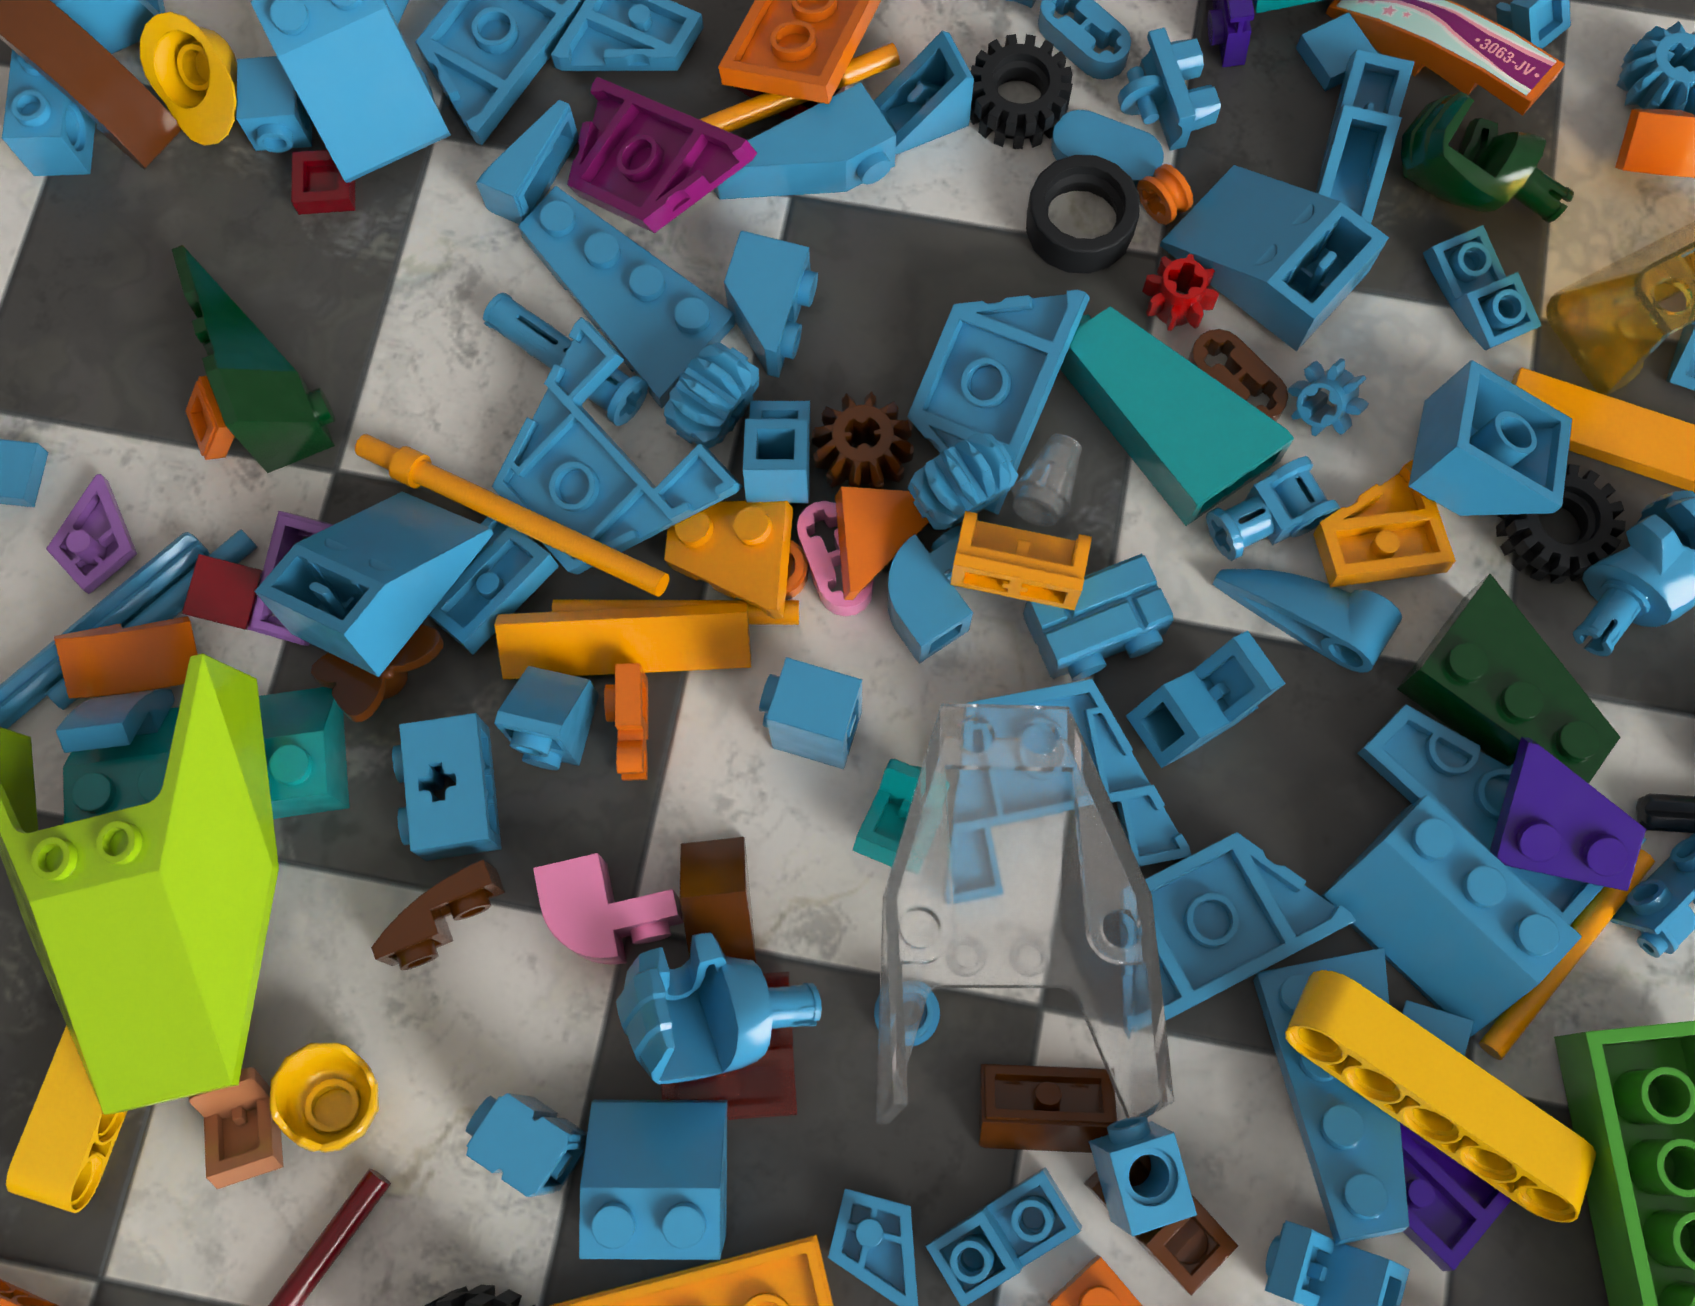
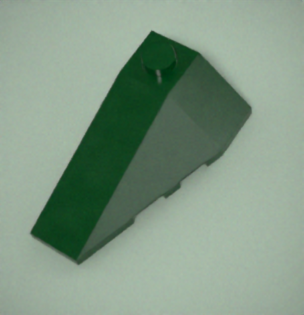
M183 245L171 249L184 296L197 319L191 322L195 335L200 343L203 344L208 354L207 357L202 358L226 427L267 473L334 447L335 445L327 424L335 422V417L322 389L310 390L295 368Z

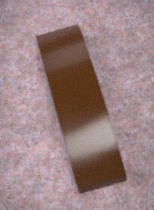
M0 0V40L5 42L97 123V129L141 168L145 170L182 131L177 120L157 98L110 52L50 0Z

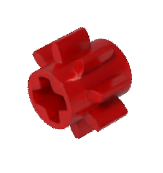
M1188 254L1186 258L1171 261L1166 256L1162 257L1157 270L1158 275H1147L1142 292L1146 295L1153 296L1149 302L1146 315L1148 317L1156 315L1166 324L1168 331H1172L1175 326L1187 323L1195 329L1198 328L1204 315L1203 310H1213L1219 296L1217 291L1207 288L1212 281L1215 270L1213 268L1205 269L1199 262L1194 260L1193 254Z

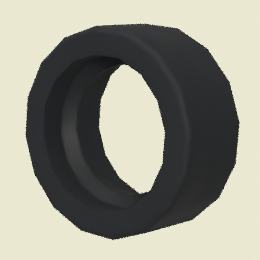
M1094 155L1069 156L1053 162L1039 174L1030 192L1026 233L1033 250L1047 264L1068 273L1090 274L1110 267L1126 253L1139 219L1140 196L1132 178L1116 163ZM1071 191L1090 192L1102 197L1113 207L1116 213V223L1112 231L1106 235L1093 239L1075 238L1061 232L1050 221L1048 217L1049 205L1054 198Z

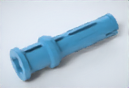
M507 293L496 295L488 303L484 311L483 320L486 326L502 334L550 369H552L554 364L560 366L572 340L560 333L552 325L546 323L514 301ZM617 368L588 399L607 412V418L616 426H621L632 419L641 408L648 393V383L640 376L629 377Z

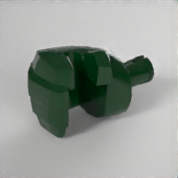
M1461 91L1427 104L1402 135L1401 159L1404 177L1435 197L1450 204L1475 211L1491 212L1506 204L1513 197L1541 216L1542 220L1551 223L1568 207L1561 203L1560 200L1563 199L1566 202H1571L1574 192L1572 189L1564 187L1536 167L1543 156L1546 145L1544 137L1523 132H1510L1498 135V123L1483 118H1475L1469 122L1458 152L1448 145L1474 102V99Z

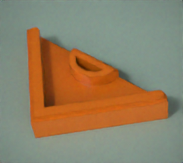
M841 486L835 495L844 600H854L893 561L900 547L914 534L917 536L929 524L927 518H923L914 505L915 499L910 491Z

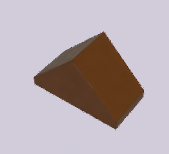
M737 837L682 843L680 854V904L689 959L692 935L711 932L726 956L753 960L757 964L745 838Z

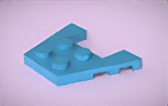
M582 317L574 324L568 336L573 340L560 366L553 365L544 383L548 389L533 419L526 418L492 485L493 489L500 496L620 552L736 494L743 487L715 455L700 443L657 487L648 479L582 407L585 400L624 361L623 357L593 325ZM543 543L570 573L578 575L593 567Z
M1093 679L965 704L942 887L943 904L1002 894L990 833L991 826L1116 802L1118 806L1130 867H1140L1191 856L1187 841L1183 834L1179 833L1163 807L1165 803L1154 784L1151 785L1132 753V746Z

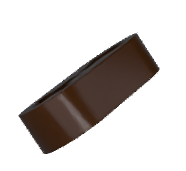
M1222 329L1209 330L1201 334L1195 341L1188 361L1246 401L1250 395L1253 397H1257L1262 393L1267 395L1270 400L1266 407L1261 404L1256 408L1277 422L1287 405L1288 392L1284 382L1239 337L1230 331ZM1223 353L1228 358L1225 365L1218 363L1210 367L1205 363L1208 354L1214 357Z

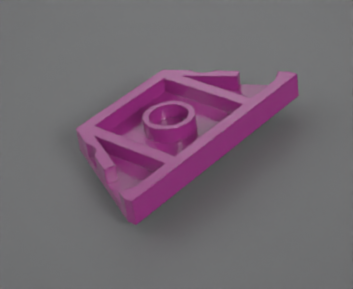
M596 77L590 91L598 100L593 122L586 121L582 123L578 139L579 152L572 162L567 185L580 198L656 233L750 163L757 155V152L742 137L600 77Z

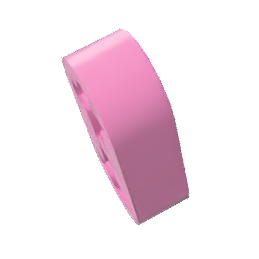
M829 501L814 502L807 506L799 515L797 522L799 546L804 551L810 575L825 608L833 614L840 616L856 615L865 610L871 602L874 581L872 580L854 600H844L841 590L831 592V589L836 587L834 567L841 565L838 528L834 530L836 550L829 553L820 536H813L811 538L809 536L815 533V523L825 520L829 528L838 526L836 503Z

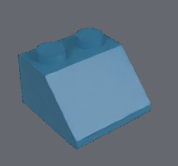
M1470 360L1424 401L1408 487L1459 516L1554 513L1562 507L1572 418L1477 362Z
M593 1100L591 1102L580 1183L579 1259L720 1260L727 1236V1100Z

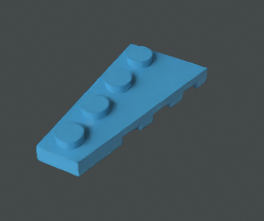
M557 186L546 195L518 226L525 242L565 290H568L579 303L584 314L597 330L600 329L616 351L623 357V362L631 372H635L637 376L647 381L649 394L661 408L670 399L669 392L675 387L679 380V375L686 370L690 360L696 358L703 347L721 342L736 324L735 315L732 311Z
M1405 704L1357 754L1411 803L1428 794L1490 851L1513 764L1510 766L1502 764L1481 752L1480 745ZM1506 866L1569 925L1604 887Z
M1384 948L1258 972L1253 980L1335 1246L1403 1232L1409 1227L1400 1122L1297 1052L1288 1043L1285 1031L1309 976L1316 971L1327 970L1343 974L1355 980L1389 1004Z

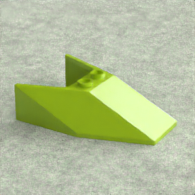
M202 653L191 656L189 659L163 786L159 795L149 803L38 830L31 737L0 727V856L27 932L104 1115L116 1114L239 1085L279 864L257 679Z

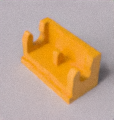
M965 511L950 585L1075 610L1083 588L1092 536L1079 534L1075 541L978 521V513Z

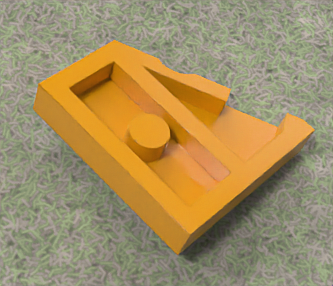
M1413 460L1405 464L1397 475L1380 486L1375 484L1359 495L1354 504L1349 507H1341L1322 520L1317 526L1313 535L1329 587L1447 573L1456 562L1436 502L1429 500L1421 493L1408 487Z
M746 501L718 502L667 529L664 560L673 570L693 580L707 582L714 590L733 599L736 597L760 608L766 615L774 619H784L793 508L787 501L747 503Z

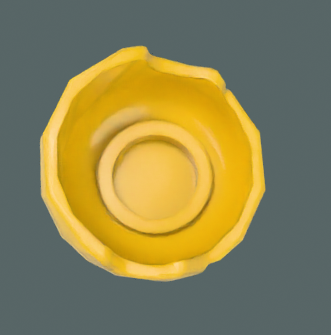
M338 1042L309 1043L286 1056L271 1079V1115L281 1131L299 1147L310 1152L320 1151L327 1153L340 1151L365 1135L379 1111L378 1082L369 1065L349 1046Z

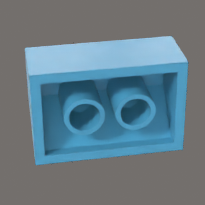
M1428 794L1404 808L1321 895L1322 898L1335 907L1341 905L1350 911L1356 920L1350 926L1374 949L1384 948L1385 960L1438 1010L1473 1020L1474 1023L1470 1037L1539 985L1582 937Z

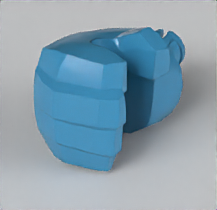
M1693 491L1667 493L1648 504L1642 510V517L1637 524L1626 531L1630 547L1603 558L1584 572L1582 580L1590 594L1598 602L1581 625L1573 631V637L1578 644H1581L1588 635L1591 636L1592 639L1584 647L1588 652L1602 657L1609 656L1614 650L1615 644L1631 623L1644 627L1662 626L1679 618L1695 606V493Z
M711 932L692 935L690 959L683 966L676 969H669L663 947L639 954L627 970L624 990L616 1000L621 1026L625 1035L629 1038L636 1060L657 1084L698 1080L744 1068L757 1062L766 1054L770 1045L772 1029L816 1026V1021L820 1020L822 1011L820 994L813 983L768 988L761 968L753 960L726 956Z

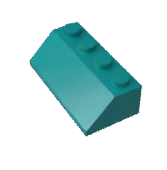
M319 687L259 696L273 819L350 808L344 714L332 696V689ZM179 707L169 710L157 733L136 735L130 745L70 753L63 766L64 824L146 804L159 795L164 782Z

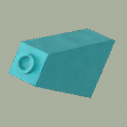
M1111 306L1093 318L1089 314L1082 316L1060 370L1185 526L1281 461L1294 440V437L1285 427Z

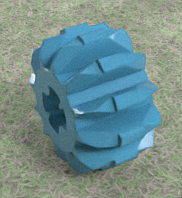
M1679 21L1667 30L1655 26L1637 44H1633L1623 58L1624 63L1621 66L1623 70L1619 75L1620 79L1616 86L1628 91L1624 106L1639 105L1642 109L1682 110L1695 115V31L1691 34L1686 33Z
M720 342L703 347L698 356L690 360L686 370L679 375V380L675 387L669 392L670 399L664 406L666 423L677 431V435L690 444L696 443L698 445L700 443L709 449L722 443L726 435L733 431L739 419L744 416L750 401L754 399L753 394L759 387V368L748 362V357L733 347L729 349Z
M992 433L973 434L966 440H960L949 449L943 450L940 455L926 462L923 468L914 473L908 485V490L915 499L913 503L923 518H927L933 529L946 530L962 522L965 511L978 513L991 503L997 501L1000 496L1010 491L1017 480L1018 473L1011 464L1013 460L1003 444H998Z

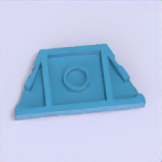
M448 0L415 41L420 55L476 143L483 145L544 66L585 0Z
M1077 289L1068 290L1067 294L1031 298L1030 295L1005 298L1001 302L996 303L975 301L954 304L907 417L940 454L943 450L949 449L960 440H966L973 434L992 433L998 444H1003L1013 460L1011 464L1017 472L1089 302V295ZM1007 493L1000 496L997 501L984 509L999 515Z
M1236 832L1120 893L1126 1031L1130 1038H1134L1352 924L1356 920L1350 911L1341 905L1338 907L1332 905L1304 885L1306 880L1286 866L1274 864L1266 858L1262 849Z

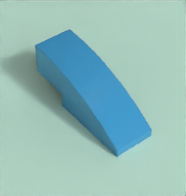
M1356 49L1348 61L1315 193L1341 201L1371 224L1402 117H1399L1415 62Z

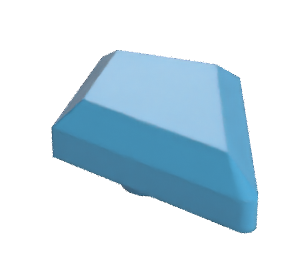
M845 1188L828 1258L897 1306H918L911 1206Z

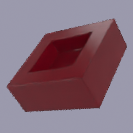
M328 150L292 152L291 203L298 215L355 211V180L348 183L344 181Z
M198 554L182 614L248 630L256 598L254 591L259 587L263 570Z

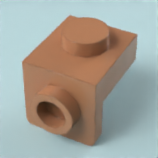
M255 1068L241 1069L239 1085L189 1096V1102L204 1117L206 1178L216 1189L284 1167L281 1129L274 1122L270 1111V1086Z

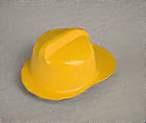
M174 12L156 14L145 24L140 37V60L144 74L154 91L177 120L179 127L192 141L204 146L218 144L229 134L235 121L237 104V61L235 53L228 42L218 33L197 26L186 16Z

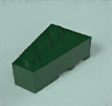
M1491 574L1486 576L1462 599L1397 688L1460 735L1480 745L1481 750L1506 766L1514 764L1521 736L1533 739L1589 783L1621 738Z

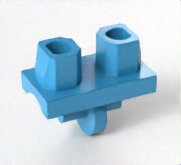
M1164 27L1148 32L1147 39L1151 49L1141 59L1140 66L1133 67L1127 72L1129 83L1120 90L1118 103L1124 114L1141 115L1144 124H1152L1159 119L1169 150L1171 151L1186 147L1191 131L1216 123L1221 103L1215 86L1206 85L1187 90L1185 80L1200 77L1204 66L1203 53L1197 38L1170 42Z

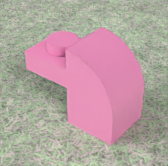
M598 853L533 868L540 908L549 930L567 948L592 962L608 965L627 963L622 942L623 937L631 936L633 944L650 943L670 937V926L684 923L680 899L673 889L615 902L607 863Z

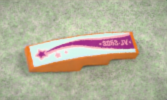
M1334 0L1326 11V14L1333 19L1349 12L1376 50L1383 55L1414 61L1411 73L1414 77L1426 66L1467 95L1479 85L1522 116L1557 78L1565 65L1517 33L1450 0Z

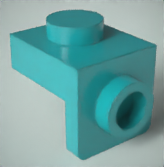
M890 759L885 768L879 790L856 836L852 851L912 875L938 817L949 786L948 781L931 774L924 768L911 766L897 759Z

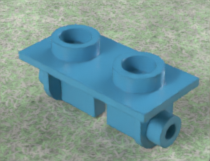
M1695 833L1678 843L1672 849L1670 857L1646 881L1634 887L1628 894L1627 900L1611 919L1612 923L1640 930L1642 934L1637 938V943L1646 953L1655 958H1659L1663 953L1673 954L1679 945L1695 930V914L1689 907L1692 901L1695 904Z

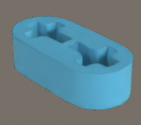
M1094 0L1041 1L1038 27L1040 33L1047 41L1054 44L1056 49L1062 51L1070 61L1092 78L1105 80L1121 74L1126 67L1131 37L1127 29ZM1056 11L1058 14L1064 15L1070 11L1074 13V17L1072 19L1070 16L1064 15L1057 19L1054 17V13ZM1095 45L1100 49L1110 45L1114 48V52L1104 50L1098 54L1094 51Z

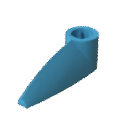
M1221 569L1213 582L1216 588L1294 639L1340 666L1359 673L1369 672L1373 668L1402 620L1399 609L1391 601L1373 591L1358 589L1350 593L1338 587H1329V584L1292 573L1263 569Z

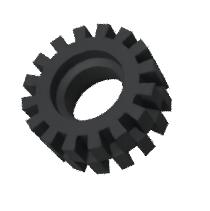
M1016 34L1006 35L1005 47H1002L997 39L988 44V53L981 50L976 56L975 65L971 67L970 72L974 78L970 120L973 125L979 123L978 133L985 139L992 131L995 132L994 144L1003 147L1006 138L1014 139L1013 149H1023L1024 139L1029 138L1032 148L1041 145L1043 133L1051 139L1055 124L1068 110L1073 85L1071 83L1073 76L1071 66L1065 67L1067 58L1062 51L1052 57L1054 44L1045 40L1040 48L1034 46L1036 39L1034 35L1026 34L1025 44H1017ZM1009 81H1024L1038 88L1041 96L1036 101L1030 103H1014L1003 98L998 93V88Z
M1567 465L1562 507L1569 511L1579 524L1581 533L1577 542L1565 544L1550 537L1539 521V514L1497 515V517L1503 519L1496 526L1497 537L1508 536V539L1500 548L1504 556L1513 551H1516L1520 556L1512 564L1518 571H1521L1529 564L1534 567L1530 578L1541 581L1548 574H1551V584H1561L1569 577L1571 581L1582 578L1584 572L1590 566L1609 556L1618 548L1622 540L1617 537L1625 531L1626 521L1614 519L1625 510L1622 501L1609 503L1607 500L1616 491L1610 483L1606 484L1602 489L1594 485L1600 476L1598 473L1589 470L1580 478L1578 477L1580 465Z

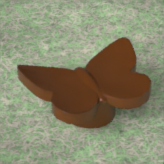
M421 624L379 677L329 652L312 665L311 674L321 686L332 689V696L347 718L353 722H363L373 715L382 700L395 696L403 689L408 679V671L417 669L437 657L443 649L444 641L435 628Z

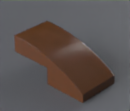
M1149 1155L1139 1157L1132 1164L1129 1171L1131 1186L1140 1185L1149 1176L1151 1170ZM1096 1171L1084 1184L1107 1208ZM1193 1195L1196 1216L1133 1236L1191 1296L1238 1247L1237 1243Z

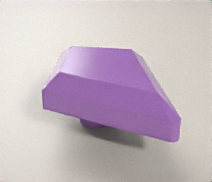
M101 474L95 475L46 548L81 589L88 594L93 592L137 555L109 481Z

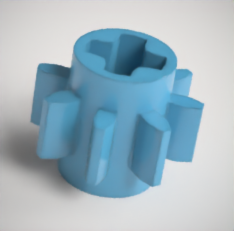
M1342 358L1326 371H1324L1318 361H1314L1304 369L1305 377L1308 381H1297L1288 389L1292 396L1298 397L1297 410L1294 411L1291 417L1292 419L1302 418L1303 421L1311 425L1313 436H1317L1325 427L1333 425L1335 431L1341 435L1352 426L1349 414L1360 415L1369 405L1366 400L1358 398L1359 386L1366 380V377L1364 375L1354 377L1353 374L1345 370V359ZM1325 388L1330 391L1329 401L1336 404L1334 407L1327 404L1328 394L1320 390Z

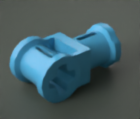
M1304 456L1295 459L1272 472L1264 480L1254 484L1245 501L1225 511L1217 507L1207 513L1206 522L1210 536L1223 556L1233 561L1243 556L1245 547L1266 537L1274 545L1289 537H1298L1317 528L1322 520L1340 509L1336 500H1328L1310 472L1313 468V463L1309 457Z

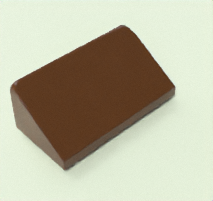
M981 1064L979 1145L983 1148L1092 1153L1089 1141L1109 1135L1107 1127L1117 1121L1113 1069Z

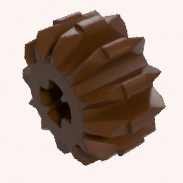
M872 391L865 397L864 405H856L854 399L846 393L842 398V412L827 406L825 407V410L822 412V423L824 426L815 427L812 431V444L819 448L813 453V459L816 468L829 469L827 472V483L831 488L848 480L849 487L861 488V484H869L873 489H884V478L898 483L903 479L904 467L901 463L912 461L914 446L907 441L912 436V426L909 420H897L899 408L895 401L878 409L876 408V396ZM869 441L872 442L873 447H870L867 443ZM852 443L859 445L858 448L852 447Z

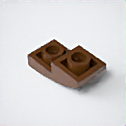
M483 859L459 870L423 893L390 923L371 948L375 960L391 966L399 964L400 970H409L436 959L439 956L436 948L453 941L445 917L452 915L456 921L473 917L491 907L490 898L505 893L497 869Z

